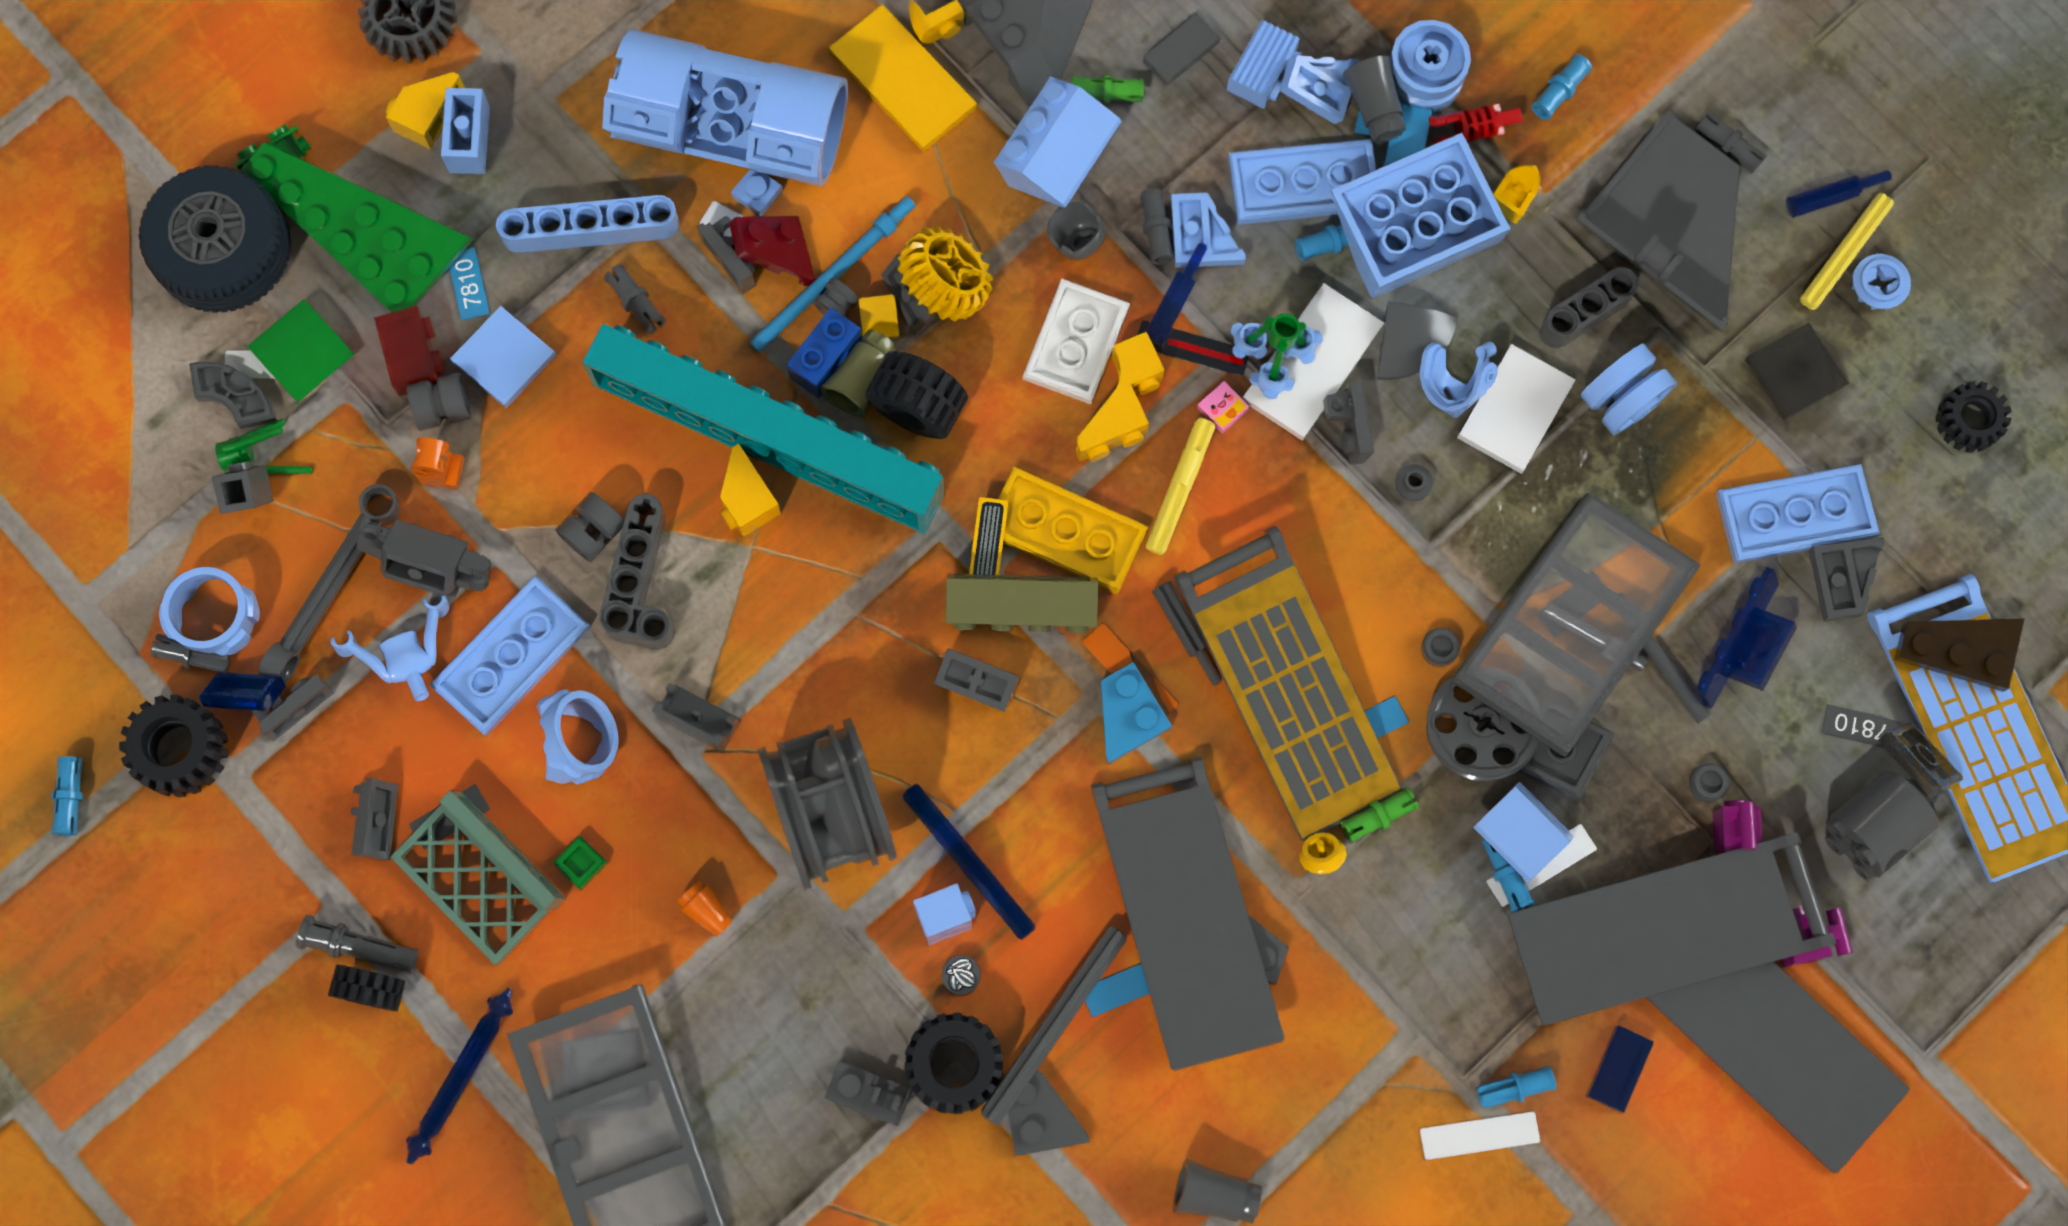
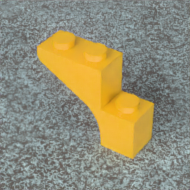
M1147 332L1113 345L1111 358L1118 373L1119 383L1115 391L1077 438L1076 455L1080 462L1086 459H1090L1091 462L1098 461L1108 456L1110 449L1122 444L1125 448L1134 446L1143 441L1144 435H1147L1149 422L1135 393L1139 392L1140 395H1144L1156 390L1160 386L1159 383L1163 382L1165 372Z

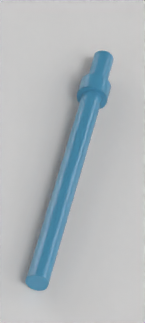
M905 196L887 214L883 212L872 222L873 227L749 341L750 346L757 353L765 348L813 303L817 295H821L827 290L826 284L830 278L838 280L883 237L888 238L898 229L897 224L916 207L915 203L908 196Z

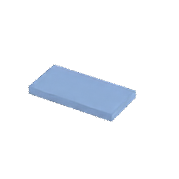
M1363 139L1229 153L1228 162L1237 225L1338 215L1330 192L1336 187L1376 170L1372 140Z
M1861 464L1722 489L1716 492L1733 564L1805 551L1813 546L1876 538L1880 535Z
M534 576L433 680L430 686L487 737L591 626L541 580Z

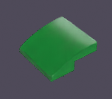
M304 299L247 346L297 403L355 355Z

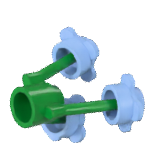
M1280 314L1275 318L1267 316L1262 325L1259 323H1248L1243 326L1241 323H1236L1230 330L1232 336H1234L1235 345L1232 348V352L1239 359L1245 356H1254L1257 359L1263 358L1267 353L1265 345L1267 343L1266 332L1268 331V341L1276 349L1274 361L1263 364L1259 372H1253L1250 376L1251 384L1258 386L1263 396L1268 399H1276L1279 393L1293 389L1294 382L1291 378H1288L1289 372L1282 365L1283 357L1293 356L1300 359L1303 364H1310L1315 360L1314 352L1317 345L1323 341L1322 334L1318 330L1313 331L1304 322H1299L1291 314Z

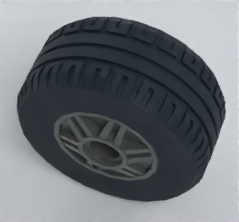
M207 165L202 168L195 167L194 169L186 170L184 173H178L177 176H173L168 182L163 183V186L159 187L156 190V194H153L151 200L147 202V208L142 213L141 225L138 230L140 232L138 237L141 254L154 277L169 294L178 299L182 304H186V306L191 308L194 307L199 311L203 310L204 312L212 311L218 313L221 311L223 313L228 310L236 311L238 308H244L245 305H252L254 301H259L260 297L267 295V292L271 291L274 288L273 285L277 284L280 280L279 278L283 276V269H286L287 261H289L290 257L288 253L291 251L289 226L272 196L259 181L253 179L249 174H245V172L240 170L237 171L232 167L228 168L227 166L219 167L218 165H213L210 167Z

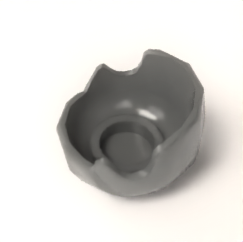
M1070 202L1066 208L1060 207L1056 209L1050 217L1047 235L1055 249L1064 257L1070 260H1081L1098 251L1105 240V224H1103L1100 215L1087 203Z

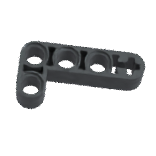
M640 494L630 501L600 610L599 620L606 634L615 641L660 650L671 644L674 638V628L664 611L644 606L666 523V516L660 501L651 494ZM648 509H652L654 515H648L644 525L640 514H646ZM643 543L647 545L643 555L638 557L629 555V550L634 544ZM634 578L638 581L633 591L628 593L619 591V586L625 579ZM615 615H628L626 625L619 629L610 627V621ZM651 623H664L665 629L659 636L651 637L646 634V630Z

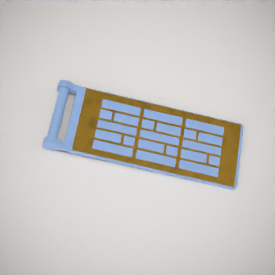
M1970 573L1959 577L1956 583L1891 608L1872 610L1867 613V619L1881 642L1988 881L1993 883L2068 854V784L2015 669H2013L2009 689L2002 692L1896 661L1894 659L1901 631L1892 635L1889 624L1961 596H1964L1970 605L1929 621L1991 619L1981 597L1977 579Z

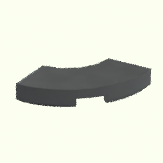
M189 363L194 396L199 402L214 401L226 406L233 413L237 426L241 429L277 421L276 412L269 397L246 374L234 367L221 363Z

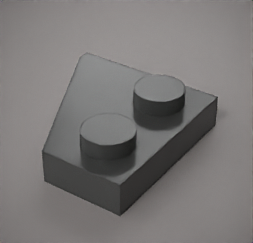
M1883 537L1813 546L1809 549L1824 622L1861 617L1865 614L1869 600L1868 591L1874 582L1877 571L1875 566L1879 551L1883 549L1884 545Z
M1036 1071L1008 1112L1015 1156L1090 1143L1088 1134L1042 1072Z

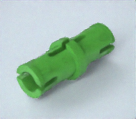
M1104 74L1103 78L1071 77V84L1081 87L1096 100H1102L1103 104H1110L1111 101L1119 100L1143 102L1144 79L1112 78V75Z
M1406 787L1401 792L1381 802L1375 800L1369 803L1370 808L1347 820L1341 821L1340 825L1342 830H1347L1344 834L1352 844L1379 828L1381 830L1389 828L1390 822L1413 810L1419 809L1417 801H1412L1415 796Z

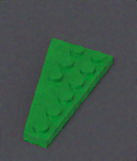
M263 142L241 168V171L245 172V174H249L253 179L259 181L285 213L399 320H404L475 239L451 229L434 219L412 211L410 208L369 189L345 180L341 176L319 168L269 143Z

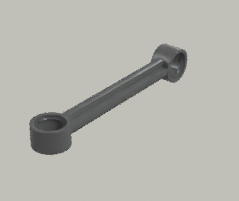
M374 484L367 487L361 493L359 498L361 515L280 642L274 643L265 653L259 665L258 673L260 676L279 686L284 685L292 677L299 664L301 650L363 554L362 551L356 549L357 538L365 523L386 526L398 518L401 504L390 487L383 484ZM380 494L391 496L392 507L386 514L373 516L367 511L368 503L373 497Z

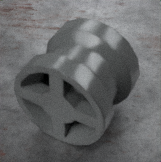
M830 278L827 282V290L823 295H817L813 300L814 306L823 315L831 307L844 317H846L848 309L855 307L859 302V298L854 291L834 278Z

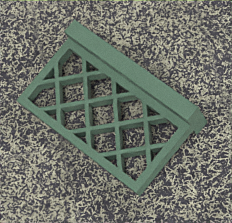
M449 790L439 801L441 805L390 858L494 965H499L551 910H556L566 900V897L463 792ZM446 815L454 823V840L436 841V824ZM462 832H463L470 840H462ZM428 833V841H420ZM474 844L481 851V867L462 868V845ZM416 845H428V868H415L405 856ZM435 845H454V868H435ZM488 859H489L496 867H488ZM489 871H501L507 877V894L488 895ZM427 872V880L420 873ZM435 872H454V895H441L435 889ZM462 872H480V895H461ZM514 886H515L522 894H514ZM514 898H527L538 909L527 922H514ZM446 899H454V908ZM461 899H480V922H467L461 916ZM488 899H507V922H488ZM472 926H480V934ZM488 926H507V943L498 952L487 943ZM514 926H522V927L514 934Z

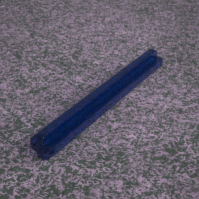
M915 784L907 789L903 794L904 801L1019 939L1022 940L1029 936L1035 930V924L920 785Z

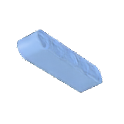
M655 195L509 209L499 215L496 221V228L504 246L508 250L523 253L663 240L671 238L677 233L680 222L672 200L666 196ZM659 213L670 215L663 222L653 221V218ZM621 217H633L632 222L628 225L616 224ZM592 219L597 221L592 228L583 229L580 227L586 220ZM550 223L560 224L559 228L554 232L544 231L545 227ZM515 226L524 227L518 235H507L509 230Z

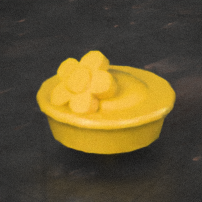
M1324 832L1309 836L1304 841L1299 853L1300 863L1304 869L1319 875L1329 874L1339 869L1347 856L1344 844L1334 835Z

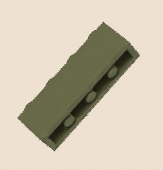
M947 574L946 623H953L954 629L974 630L976 629V624H991V630L1012 631L1014 630V625H1029V631L1050 632L1051 626H1066V632L1087 633L1089 632V627H1097V577Z

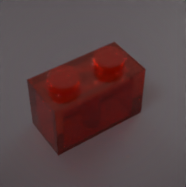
M418 306L374 317L391 385L399 397L408 395V384L429 380L435 385L438 377H440L439 372L445 371L440 351H433L430 339L435 338L436 333L430 316L424 317Z

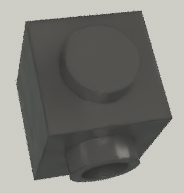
M250 461L227 465L229 472L212 477L220 514L252 509L274 501L266 465L252 467Z

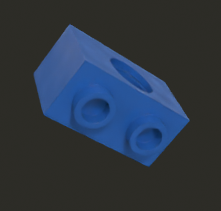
M830 307L786 364L789 378L817 398H820L822 396L821 385L837 370L854 345L862 339L861 328Z

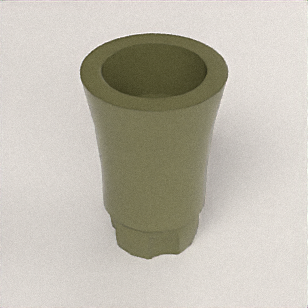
M868 330L860 342L854 345L837 370L821 385V393L840 410L856 417L864 416L870 402L865 395V391L887 352L897 351L894 343L885 335L874 330Z

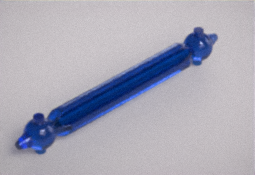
M507 988L500 995L490 997L487 1000L489 1013L483 1016L475 1027L422 1118L419 1133L406 1139L408 1150L407 1163L412 1165L418 1158L432 1153L430 1140L440 1132L496 1036L500 1028L501 1018L507 1015L510 1016L513 1013L511 1003L513 990Z

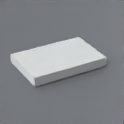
M1061 279L1023 374V380L1092 404L1130 303Z
M1511 344L1497 368L1498 372L1495 382L1479 399L1457 438L1522 474L1576 379Z

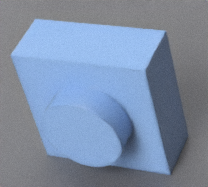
M749 170L731 191L732 198L757 216H763L782 193L783 189L782 185L767 174Z

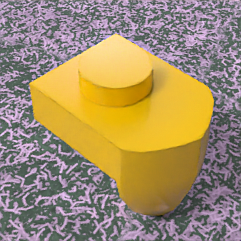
M914 0L909 1V15L913 30L924 44H931L941 38L949 39L958 34L961 28L964 27V10L958 0L927 15L924 14Z
M1521 165L1512 168L1501 179L1493 192L1504 217L1514 224L1522 218L1540 188V174L1537 166Z

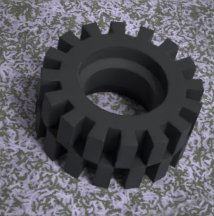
M1970 381L1966 385L1961 384L1943 399L1944 401L1939 404L1937 409L1941 412L1936 415V422H1942L1937 429L1939 434L1946 431L1948 436L1943 440L1947 444L1954 440L1956 444L1953 448L1956 450L1966 447L1967 453H1972L1976 449L1980 452L1993 445L2005 435L2008 430L2006 427L2011 424L2012 419L2006 416L2012 411L2010 406L2003 407L2002 404L2008 399L2005 395L1998 398L1995 394L1999 389L1995 386L1987 390L1988 383L1981 381L1976 386L1975 381ZM1975 405L1982 410L1986 417L1984 428L1972 429L1964 423L1961 417L1963 406Z
M337 964L328 996L398 1012L406 981L369 970Z

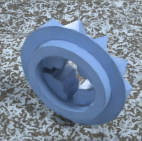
M1874 254L1868 256L1857 265L1852 273L1853 285L1851 289L1856 291L1859 296V302H1865L1871 306V310L1885 309L1888 311L1900 305L1910 292L1911 279L1908 270L1898 259L1889 255ZM1877 276H1879L1881 281L1892 282L1883 291H1881L1879 286L1869 285Z

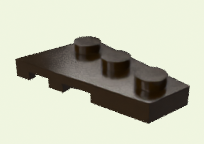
M2025 618L1906 622L1902 625L1894 660L2004 692L2010 687Z

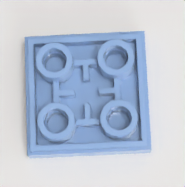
M500 306L450 360L507 409L557 355L554 350Z

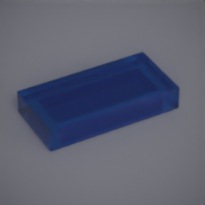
M218 672L199 695V699L203 707L267 712L286 685L281 676Z
M1620 1025L1615 1026L1585 1097L1619 1113H1624L1654 1042Z

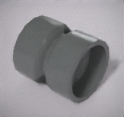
M459 372L438 377L435 385L429 380L407 385L411 412L419 431L441 426L444 418L451 423L471 419L467 392Z
M589 492L576 506L578 513L576 516L568 515L555 529V532L567 545L590 563L605 548L604 540L606 538L613 539L623 528L624 519L608 503L593 492ZM587 525L593 529L589 534L584 531Z

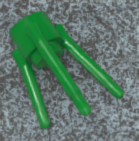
M279 419L241 436L216 443L215 451L221 469L228 471L227 465L253 461L254 453L251 445L283 433L282 426L285 425V420ZM266 466L268 474L313 473L312 467Z

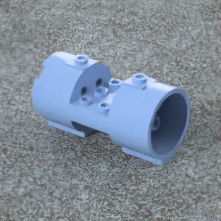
M630 29L626 32L615 56L616 59L622 61H619L616 66L614 78L609 79L608 90L604 96L602 129L611 132V138L750 168L752 171L821 187L826 184L835 162L844 125L848 95L846 78L778 62L770 64L706 49L704 45L640 30Z

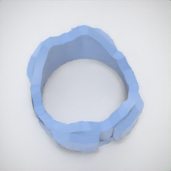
M200 567L186 571L172 580L163 596L158 614L161 627L168 638L174 639L182 646L194 651L226 656L235 654L247 646L252 638L250 634L253 626L259 621L260 610L257 598L250 588L242 586L234 577L223 570L212 567ZM216 579L230 585L238 601L237 615L230 628L217 638L207 641H195L184 637L181 632L183 625L182 607L195 596L198 587L208 580Z
M567 689L546 695L537 702L536 709L541 716L540 725L545 733L543 750L546 754L545 779L560 784L573 782L578 785L599 778L605 772V769L611 765L618 750L616 722L605 703L590 692L581 690L570 692ZM561 715L581 717L591 722L594 728L601 732L602 741L597 748V752L586 764L577 760L567 749L561 734Z

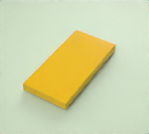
M883 4L829 47V53L923 153L977 109V103Z
M1013 467L998 498L1008 501L1003 544L1076 577H1097L1098 587L1118 595L1149 526L1017 467Z

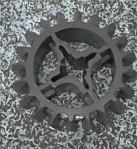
M361 0L364 7L358 9V15L362 20L360 28L366 34L365 39L372 47L375 46L377 53L381 56L387 54L393 62L402 56L403 61L408 65L412 56H417L419 61L424 62V53L430 52L437 57L438 51L436 46L447 47L448 40L446 35H454L453 23H456L458 19L454 11L456 9L454 0ZM392 3L391 9L384 14L385 10ZM401 8L405 10L407 15L412 14V17L415 22H412L409 16L405 17ZM434 11V15H433V17H432V20H431L430 23L424 28V24H425L426 20L432 16L431 13Z

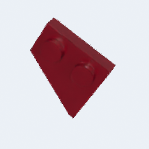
M799 216L734 217L729 222L737 257L753 264H761L765 269L778 275L784 271L800 278L799 284L803 286H810L816 280Z

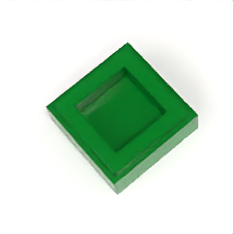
M579 835L559 855L553 864L582 891L608 862Z

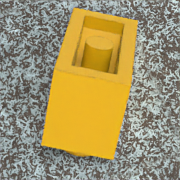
M451 72L403 87L398 97L395 96L391 99L386 110V119L393 132L431 150L443 130L446 88H465L460 76Z
M740 444L732 447L720 496L724 509L719 512L729 529L732 531L737 527L744 537L780 515L781 512L777 501Z

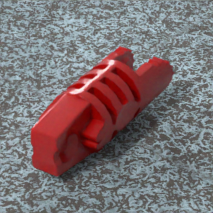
M1500 103L1428 118L1429 125L1435 127L1453 122L1455 134L1462 133L1466 142L1504 135V126L1523 122L1521 108L1501 111ZM1453 136L1438 137L1432 141L1433 145Z

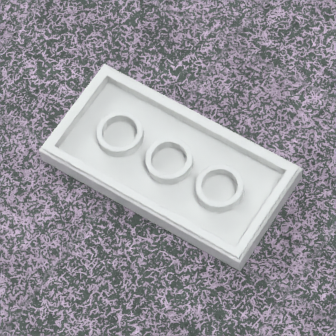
M1324 283L1298 319L1299 322H1304L1313 331L1318 330L1322 334L1323 341L1317 345L1314 352L1315 360L1310 364H1303L1300 359L1293 356L1283 357L1282 365L1289 372L1288 378H1291L1294 382L1293 389L1279 393L1276 399H1268L1263 396L1258 386L1252 384L1242 398L1250 407L1302 441L1323 413V399L1327 395L1338 392L1384 325L1383 321ZM1276 351L1274 352V354L1268 362L1274 361Z

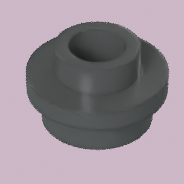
M1410 464L1398 472L1395 486L1403 498L1410 501H1419L1430 493L1433 479L1425 467L1418 464ZM1411 476L1418 477L1421 485L1418 487L1411 486L1408 478Z

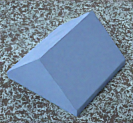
M1520 781L1473 827L1527 882L1531 881L1574 837Z

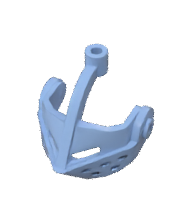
M1434 342L1427 345L1422 354L1420 380L1422 388L1432 404L1453 418H1458L1492 387L1497 377V366L1489 361V357L1496 354L1495 344L1486 342L1476 348L1478 362L1467 385L1453 378L1446 369V350L1440 344ZM1447 389L1453 400L1448 399L1443 390Z

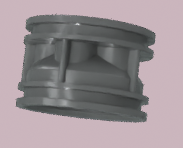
M851 718L843 720L844 728L836 731L831 724L826 726L825 729L783 743L782 741L777 742L778 750L767 753L765 747L757 749L804 890L812 888L810 880L821 877L823 883L829 882L825 870L849 862L859 864L870 860L872 865L876 866L879 865L877 857L887 854L889 861L897 859L884 810Z

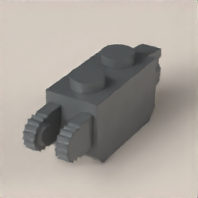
M396 519L391 528L365 523L358 535L356 549L380 559V571L387 579L442 596L453 593L456 586L478 592L483 591V589L486 590L489 584L490 559H487L484 555H479V553L467 550L468 542L457 539L454 536L444 535L422 528L416 524H409Z

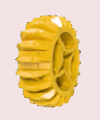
M936 225L932 229L925 227L905 243L906 246L898 257L900 265L897 270L903 274L901 283L909 286L908 295H914L919 300L918 305H925L928 308L929 315L937 312L942 320L949 317L955 322L958 319L965 320L971 317L986 304L985 301L993 290L990 285L993 277L987 272L990 265L981 260L983 253L976 252L973 249V242L967 243L963 240L962 233L955 236L949 227L942 230Z

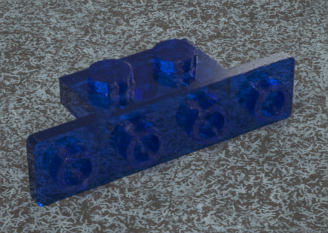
M1766 567L1761 577L1757 576L1753 580L1749 590L1750 597L1744 608L1740 607L1736 611L1732 621L1733 628L1728 638L1720 641L1715 652L1716 660L1710 671L1706 670L1702 674L1698 683V691L1704 706L1709 708L1714 706L1728 678L1763 691L1797 627L1794 621L1765 611L1779 585L1773 568Z

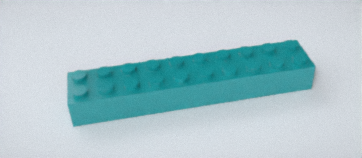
M602 324L582 362L593 386L731 448L740 444L746 455L926 535L944 498L943 475L939 474L940 470L934 465L924 461H919L916 464L905 459L906 455L894 447L885 446L883 449L872 444V440L868 436L858 431L852 430L849 434L838 429V425L827 417L818 415L817 418H813L804 414L803 408L791 401L777 402L769 398L770 394L754 385H750L749 388L735 383L736 379L721 370H716L715 373L702 368L703 365L690 356L682 355L681 358L668 353L669 349L654 340H649L648 343L636 339L635 334L623 326L615 325L612 328Z

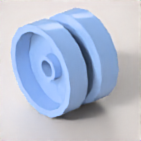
M1424 20L1406 27L1399 34L1390 55L1399 102L1433 110L1432 113L1450 106L1460 93L1471 62L1469 45L1462 33L1450 24L1437 20Z
M1645 344L1636 346L1610 365L1580 395L1591 410L1602 409L1615 400L1605 411L1601 421L1612 435L1619 434L1633 423L1640 421L1648 415L1678 384L1667 369L1656 370L1644 379L1642 378L1650 371L1656 361L1655 355Z

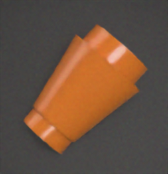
M700 880L677 900V903L683 908L681 910L682 913L710 933L712 932L716 937L733 922L709 884L705 886Z

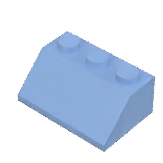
M1050 76L993 163L1008 187L1066 208L1119 127L1121 120L1081 87Z

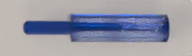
M1886 170L1861 179L1854 175L1787 197L1786 207L1791 217L1795 218L1858 197L1863 192V189L1890 181L1892 174Z
M1197 244L1183 273L1177 271L1145 331L1148 333L1152 344L1162 347L1196 281L1192 277L1208 249L1205 244Z

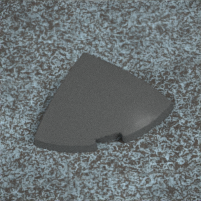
M1388 301L1383 341L1380 346L1377 379L1394 380L1419 373L1422 354L1427 345L1434 342L1440 344L1446 350L1453 337L1457 317L1421 306Z

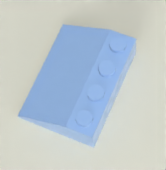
M1462 133L1336 187L1330 192L1356 268L1372 299L1500 243L1510 230Z

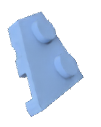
M1295 56L1288 60L1279 91L1331 123H1339L1344 119L1351 96V90L1342 74L1347 68L1360 62V60L1351 58L1347 61L1334 60L1333 57L1314 59L1311 56Z
M1208 193L1171 194L1175 268L1245 264L1246 257L1242 249L1239 250L1230 235L1231 230L1224 219L1217 214L1216 206Z

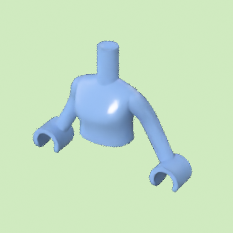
M440 595L442 600L436 606L429 605L426 598L423 600L428 612L424 631L425 650L420 645L415 631L401 633L380 644L379 649L385 658L386 667L375 655L357 644L350 631H346L349 636L346 644L338 645L334 637L330 639V642L339 656H356L386 683L407 681L414 700H425L428 698L429 693L421 675L436 663L438 618L445 616L449 611L448 600L445 595Z

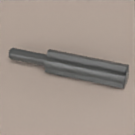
M1172 581L1159 585L1152 593L1189 656H1196L1212 685L1220 684L1222 678L1205 651L1208 646L1173 586Z

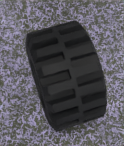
M899 351L887 352L865 391V395L871 404L889 420L913 433L934 439L947 438L968 400L965 389L945 370L919 356Z
M163 695L154 697V705L145 701L139 705L142 712L139 714L132 712L128 717L132 721L130 727L123 726L120 733L126 737V741L119 742V750L126 754L121 760L123 765L130 769L128 773L135 780L141 782L142 785L166 796L173 794L176 797H186V791L193 794L201 792L200 785L202 783L210 786L215 781L211 777L215 771L221 774L225 766L219 762L221 758H228L229 752L228 749L223 747V744L228 742V737L226 733L221 731L224 726L220 720L196 701L190 698L185 700L180 695H171L170 699ZM188 727L192 736V743L188 754L174 765L161 766L157 756V749L162 737L174 728Z
M953 1012L951 1015H945L944 1013L937 1015V1018L931 1021L927 1020L918 1031L914 1032L910 1044L906 1048L904 1066L912 1091L923 1104L940 1113H953L956 1115L973 1111L988 1101L1000 1083L1003 1056L998 1039L986 1024H982L971 1015L968 1017L962 1015V1013ZM956 1040L966 1043L973 1049L977 1057L975 1075L968 1083L960 1087H948L936 1080L931 1071V1058L938 1046L947 1041Z

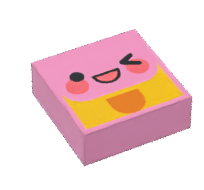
M1223 381L1197 405V409L1208 420L1212 421L1215 424V428L1223 434L1249 410V406Z

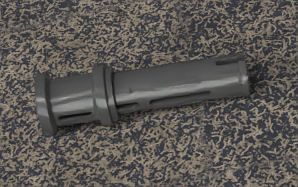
M312 915L304 917L296 940V947L298 949L304 950L306 947L321 950L328 952V956L331 958L341 957V955L351 956L410 974L413 973L419 957V949L404 947L350 932L349 927H346L345 924L339 923L337 926L315 921Z

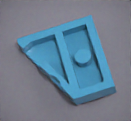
M1134 662L1101 680L1106 761L1108 764L1115 762L1172 728L1171 723Z

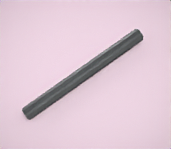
M1112 926L1106 929L981 1110V1115L988 1122L994 1125H999L1125 944L1127 938L1120 930Z

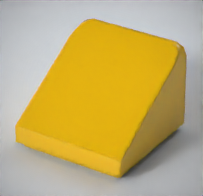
M895 295L858 299L863 336L868 330H874L889 339L900 337Z

